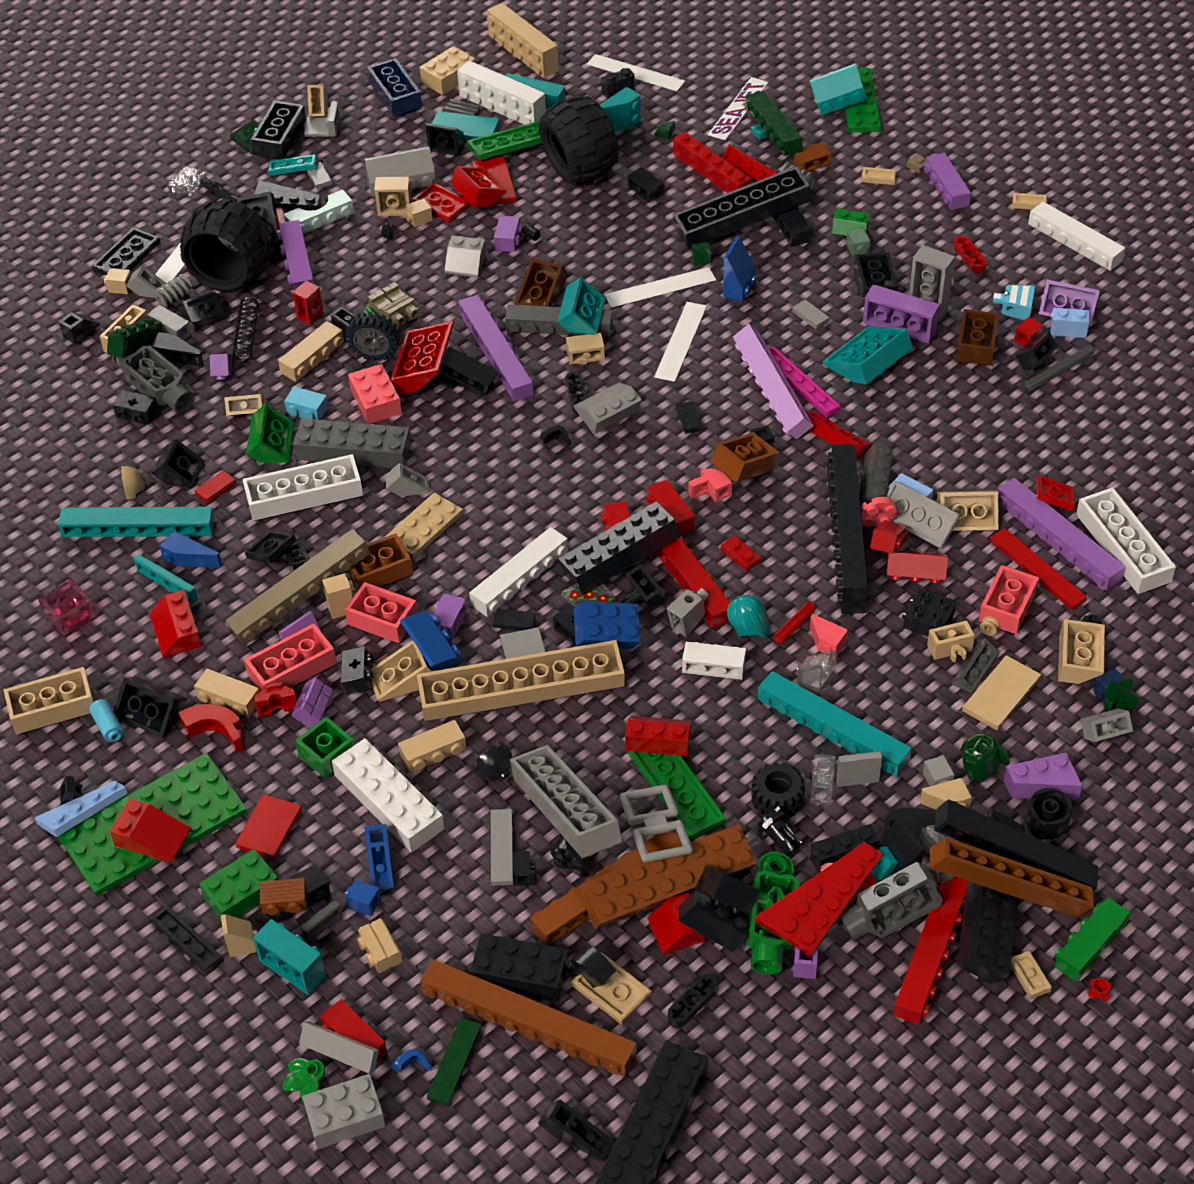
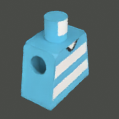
M1007 285L1005 294L994 293L993 303L1003 305V315L1025 320L1030 317L1035 286Z

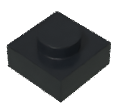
M768 425L750 430V433L754 432L768 444L774 443V436Z

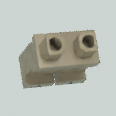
M395 282L384 287L382 291L379 290L368 296L369 307L373 308L376 313H379L380 317L385 315L386 320L390 318L392 323H395L398 327L405 324L406 318L415 319L419 316L414 299L410 298L407 294L405 295Z

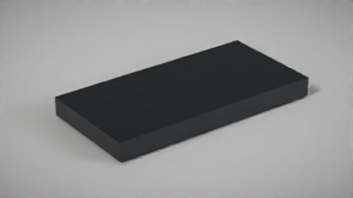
M133 227L91 266L92 271L104 276L108 274L110 268L131 271L161 242L160 237Z

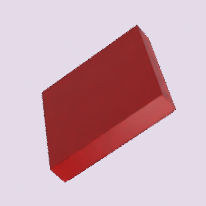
M1038 475L1036 478V499L1073 511L1075 507L1074 487Z

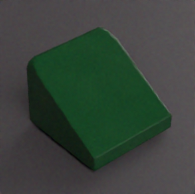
M675 121L661 124L654 133V136L670 139L675 131Z

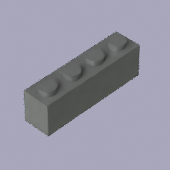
M878 441L865 453L859 491L860 506L865 502L866 504L871 503L873 498L886 497L893 449Z

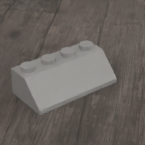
M429 147L365 159L367 181L372 197L375 196L376 177H409L411 189L426 187L433 182L436 183Z

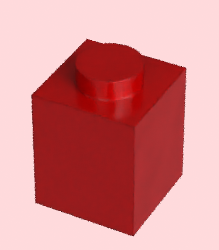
M1028 317L1016 328L1014 341L1025 346L1033 337L1042 334L1043 324Z

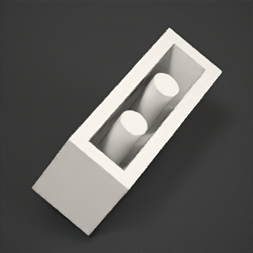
M686 642L682 660V673L742 680L746 648Z

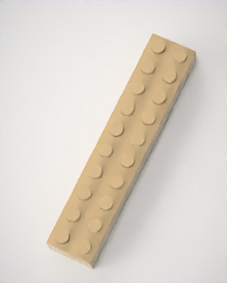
M613 640L417 674L424 721L623 687L625 673L617 641Z

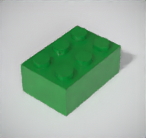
M253 849L205 879L199 885L203 898L220 919L221 915L225 914L240 918L260 905L258 897L260 894V882L278 880V877L257 851Z

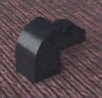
M584 946L570 960L573 965L567 970L572 977L582 975L592 988L601 986L617 971L598 950L590 946Z

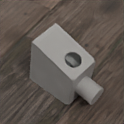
M700 588L696 593L685 590L667 608L671 628L686 638L705 615L704 601L709 595L704 589Z

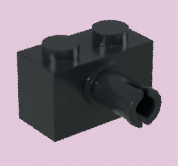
M639 564L625 574L633 591L620 599V603L635 604L638 601H643L652 612L667 601L662 589L642 564Z

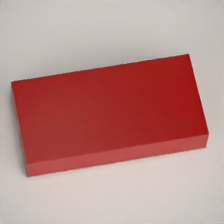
M222 470L194 490L195 495L208 504L235 485L236 482L232 476Z

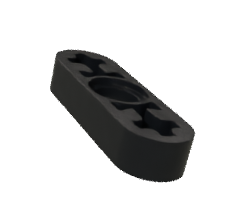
M569 372L565 376L566 388L572 411L578 414L574 405L578 404L577 402L586 400L587 396L581 375L578 372ZM574 391H579V392H581V394H579V395H574V394H572V393H573Z
M712 975L701 976L668 1009V1023L674 1028L684 1027L716 995L718 991L717 979ZM704 984L707 985V986H708L709 984L712 985L711 988L707 987V988L703 991V989H704ZM690 997H696L699 1003L689 1005L686 1000ZM682 1012V1018H674V1014L679 1015Z

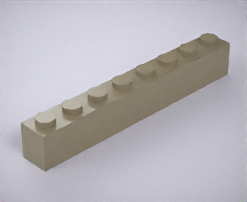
M351 529L225 621L240 642L245 645L324 587L323 579L343 574L371 552L365 541L354 529Z

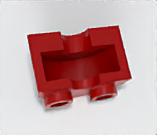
M281 682L263 686L264 689L255 696L258 717L272 715L273 711L278 708L283 709L284 712L293 711L297 703L293 688L290 689L287 686H283Z

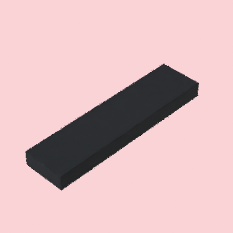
M168 905L150 918L151 923L206 975L224 961L223 956Z

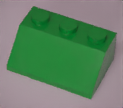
M264 404L252 414L246 455L260 463H287L290 458L294 421Z

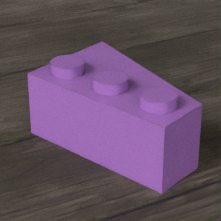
M1067 753L1006 766L1004 783L1011 798H1032L1036 791L1051 788L1055 789L1054 792L1060 794L1062 792L1069 798H1072V800L1079 801L1082 784Z

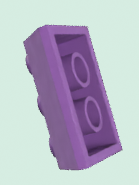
M1047 280L1039 314L1052 317L1053 308L1089 310V325H1091L1100 290Z

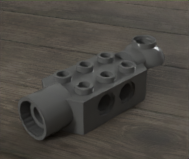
M143 346L135 353L124 358L112 356L114 364L123 370L124 378L142 394L155 397L157 406L168 405L177 413H184L192 406L195 396L186 388L184 373L151 346Z
M930 859L929 863L925 865L915 862L858 893L857 903L845 909L840 918L853 941L869 932L883 938L941 907L942 893L935 883L947 882L955 876L931 869Z

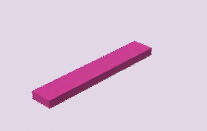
M774 346L769 347L771 354L790 386L821 414L828 418L841 410L840 404Z

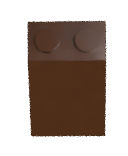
M531 258L514 305L551 307L562 291L568 276L563 265Z

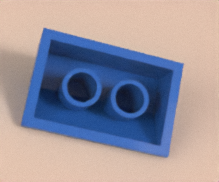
M423 611L400 620L431 668L436 671L456 668L464 661L461 657L462 651L456 644H452L450 641L452 636L446 629H442L440 626L442 622L435 613L432 615L428 611Z

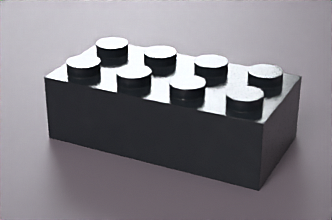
M274 100L251 138L253 154L262 157L284 159L306 122L304 105Z
M481 933L470 968V975L517 994L559 1002L569 965L568 949Z

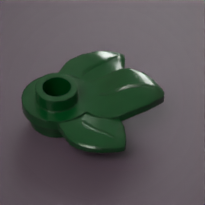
M1123 679L1118 684L1113 680L1109 682L1104 693L1106 697L1104 710L1106 712L1115 709L1130 711L1139 703L1140 698L1130 694L1133 684L1132 679Z

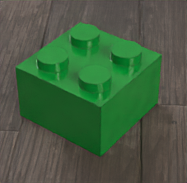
M327 716L295 740L298 756L324 778L334 772L332 760L355 745L354 739Z

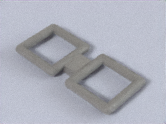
M664 784L620 794V801L628 823L630 825L644 824V827L634 829L632 832L641 860L644 863L687 855L693 852V847L683 822L680 820L666 821V818L678 815V809L668 785ZM663 794L668 807L667 810L635 816L630 800ZM677 830L682 843L681 847L648 853L642 836H651Z

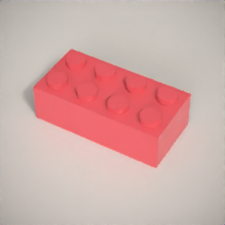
M315 624L244 659L247 675L256 687L259 688L260 692L264 689L263 686L276 682H281L283 686L291 688L337 664L334 648Z

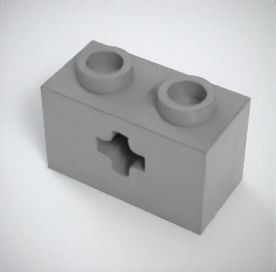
M1115 709L1081 719L1084 738L1093 742L1133 732L1130 714L1126 710Z

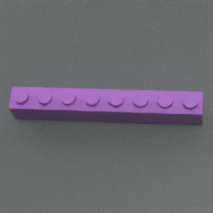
M478 295L459 300V314L492 368L497 371V376L513 402L533 396V387H535L533 378L528 376L526 367L521 365L519 356L514 354L512 345L508 344L505 334L501 333L499 324L494 322L491 311H487L485 302L481 301Z
M1013 478L997 489L998 504L1004 507L1013 517L1020 520L1027 528L1051 545L1055 551H1058L1069 562L1078 567L1082 573L1094 580L1097 585L1107 591L1123 580L1126 566L1047 503L1036 499V495L1017 479Z

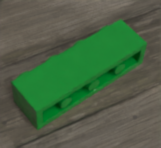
M1108 897L1103 903L1099 902L1092 912L1093 915L1090 918L1085 917L1079 931H1073L1067 940L1066 946H1060L1054 955L1056 957L1054 967L1075 982H1078L1128 922L1130 911Z

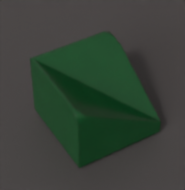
M708 242L692 244L691 257L694 265L711 263V249Z

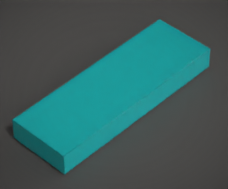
M317 154L270 161L268 173L270 176L316 169L318 162Z

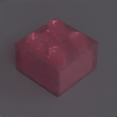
M72 579L38 598L43 614L63 636L97 616L93 601Z

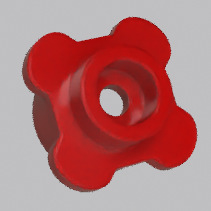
M1103 978L1091 979L1089 982L1091 988L1088 991V996L1091 999L1097 998L1102 999L1104 1002L1109 1001L1111 998L1109 991L1112 989V984Z

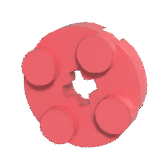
M876 497L872 499L871 503L866 504L865 502L860 506L861 520L864 527L878 526L884 520L891 521L898 513L896 503H893L892 499L888 497Z

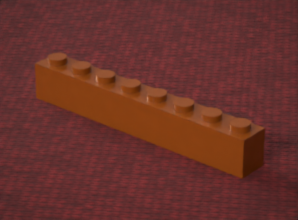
M672 830L654 835L645 842L648 853L676 848L682 846L679 836ZM636 848L629 853L623 854L619 860L613 864L606 865L601 872L588 877L586 881L642 861L638 849ZM581 885L571 888L566 895L560 899L553 900L549 906L543 910L536 911L530 918L531 930L544 945L550 946L590 919L578 892Z
M947 837L930 848L931 869L1074 917H1079L1094 907L1092 887Z

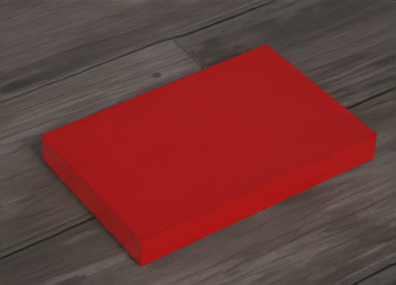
M434 182L412 199V203L425 199L431 207L432 214L448 223L471 206L468 200Z
M263 794L236 841V848L248 852L255 849L259 855L275 860L302 811L301 805Z

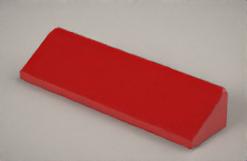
M814 411L806 412L814 425L808 431L831 444H855L856 458L861 457L871 447L870 443Z

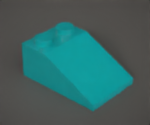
M628 87L600 104L615 132L630 129L641 121V95Z

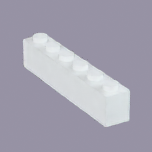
M1042 202L1030 211L1029 225L1111 271L1123 261L1125 247L1047 203Z
M552 527L547 529L469 592L471 606L486 617L496 612L497 608H500L506 601L511 600L517 592L523 590L528 583L538 578L544 570L550 568L558 558L568 552L567 538Z

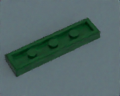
M463 1018L459 1019L427 1094L428 1101L449 1107L481 1031L482 1025L480 1023Z

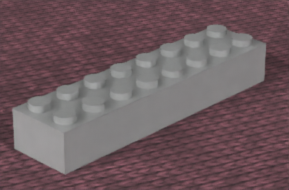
M548 745L510 759L514 781L582 858L592 856L596 852L611 848L622 842L618 820Z

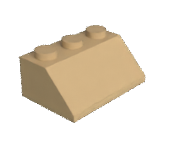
M998 491L937 492V503L961 515L952 531L998 530Z
M1064 619L1059 635L1058 681L1080 684L1103 675L1105 625Z

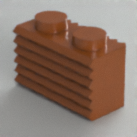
M823 142L812 144L809 147L803 148L802 152L793 154V163L800 167L801 171L805 169L807 172L819 169V167L830 165L832 153Z
M305 878L261 881L260 905L262 913L276 915L280 912L298 913L301 910H307Z

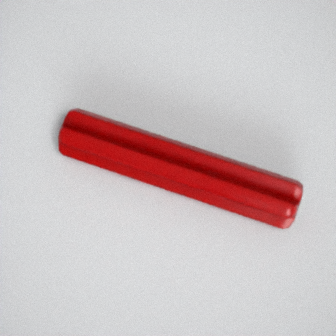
M808 601L774 634L775 642L782 644L815 611L816 605Z

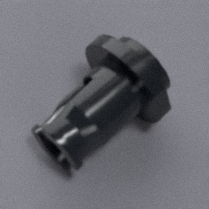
M778 806L758 823L760 828L757 833L761 838L768 835L779 848L786 852L785 855L789 857L792 850L796 852L803 845V842L796 838L795 833L784 822L787 814Z

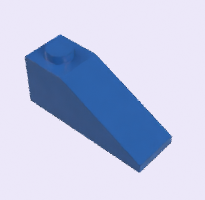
M175 531L160 545L162 558L168 563L192 567L220 568L222 566L218 552Z
M387 825L366 826L364 829L371 885L378 887L379 891L394 889Z

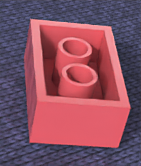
M382 364L348 374L350 390L367 424L402 414L400 398Z
M1001 565L981 605L979 622H982L984 617L991 616L999 621L1000 629L1017 634L1036 594L1039 577Z
M366 582L363 583L345 609L348 625L400 643L407 633L400 620L418 613L416 600Z

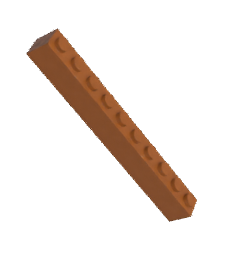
M434 959L420 980L422 992L430 998H438L449 1006L462 1008L470 1015L476 1014L481 1016L489 1023H498L511 1032L517 1031L524 1034L530 1040L541 1041L549 1048L565 1051L567 1055L584 1059L592 1066H601L614 1075L620 1074L625 1077L637 1055L636 1042Z

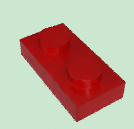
M736 536L721 544V551L746 572L761 562V557Z

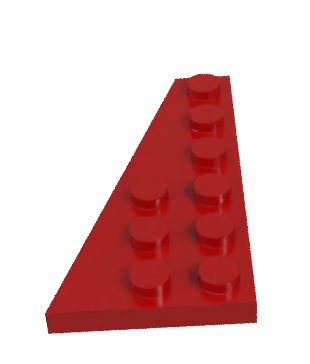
M865 842L755 916L754 921L811 957L880 862L883 853Z

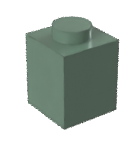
M864 228L847 231L846 245L852 257L855 254L869 253L870 240Z

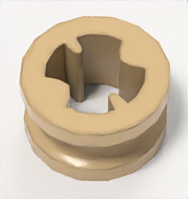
M986 616L983 618L979 628L985 635L993 636L996 634L1000 624L994 617Z

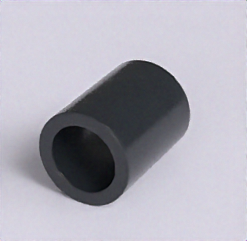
M527 223L522 229L523 234L533 241L538 240L541 236V232L530 223Z

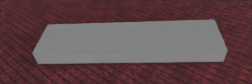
M512 809L491 810V886L513 885Z
M310 1021L304 1022L300 1045L369 1074L374 1073L379 1050Z

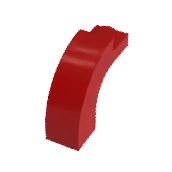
M201 704L178 712L181 724L189 738L203 732L217 731L229 739L236 753L244 750L242 741L245 739L242 734L241 722L238 716L231 710L219 705Z

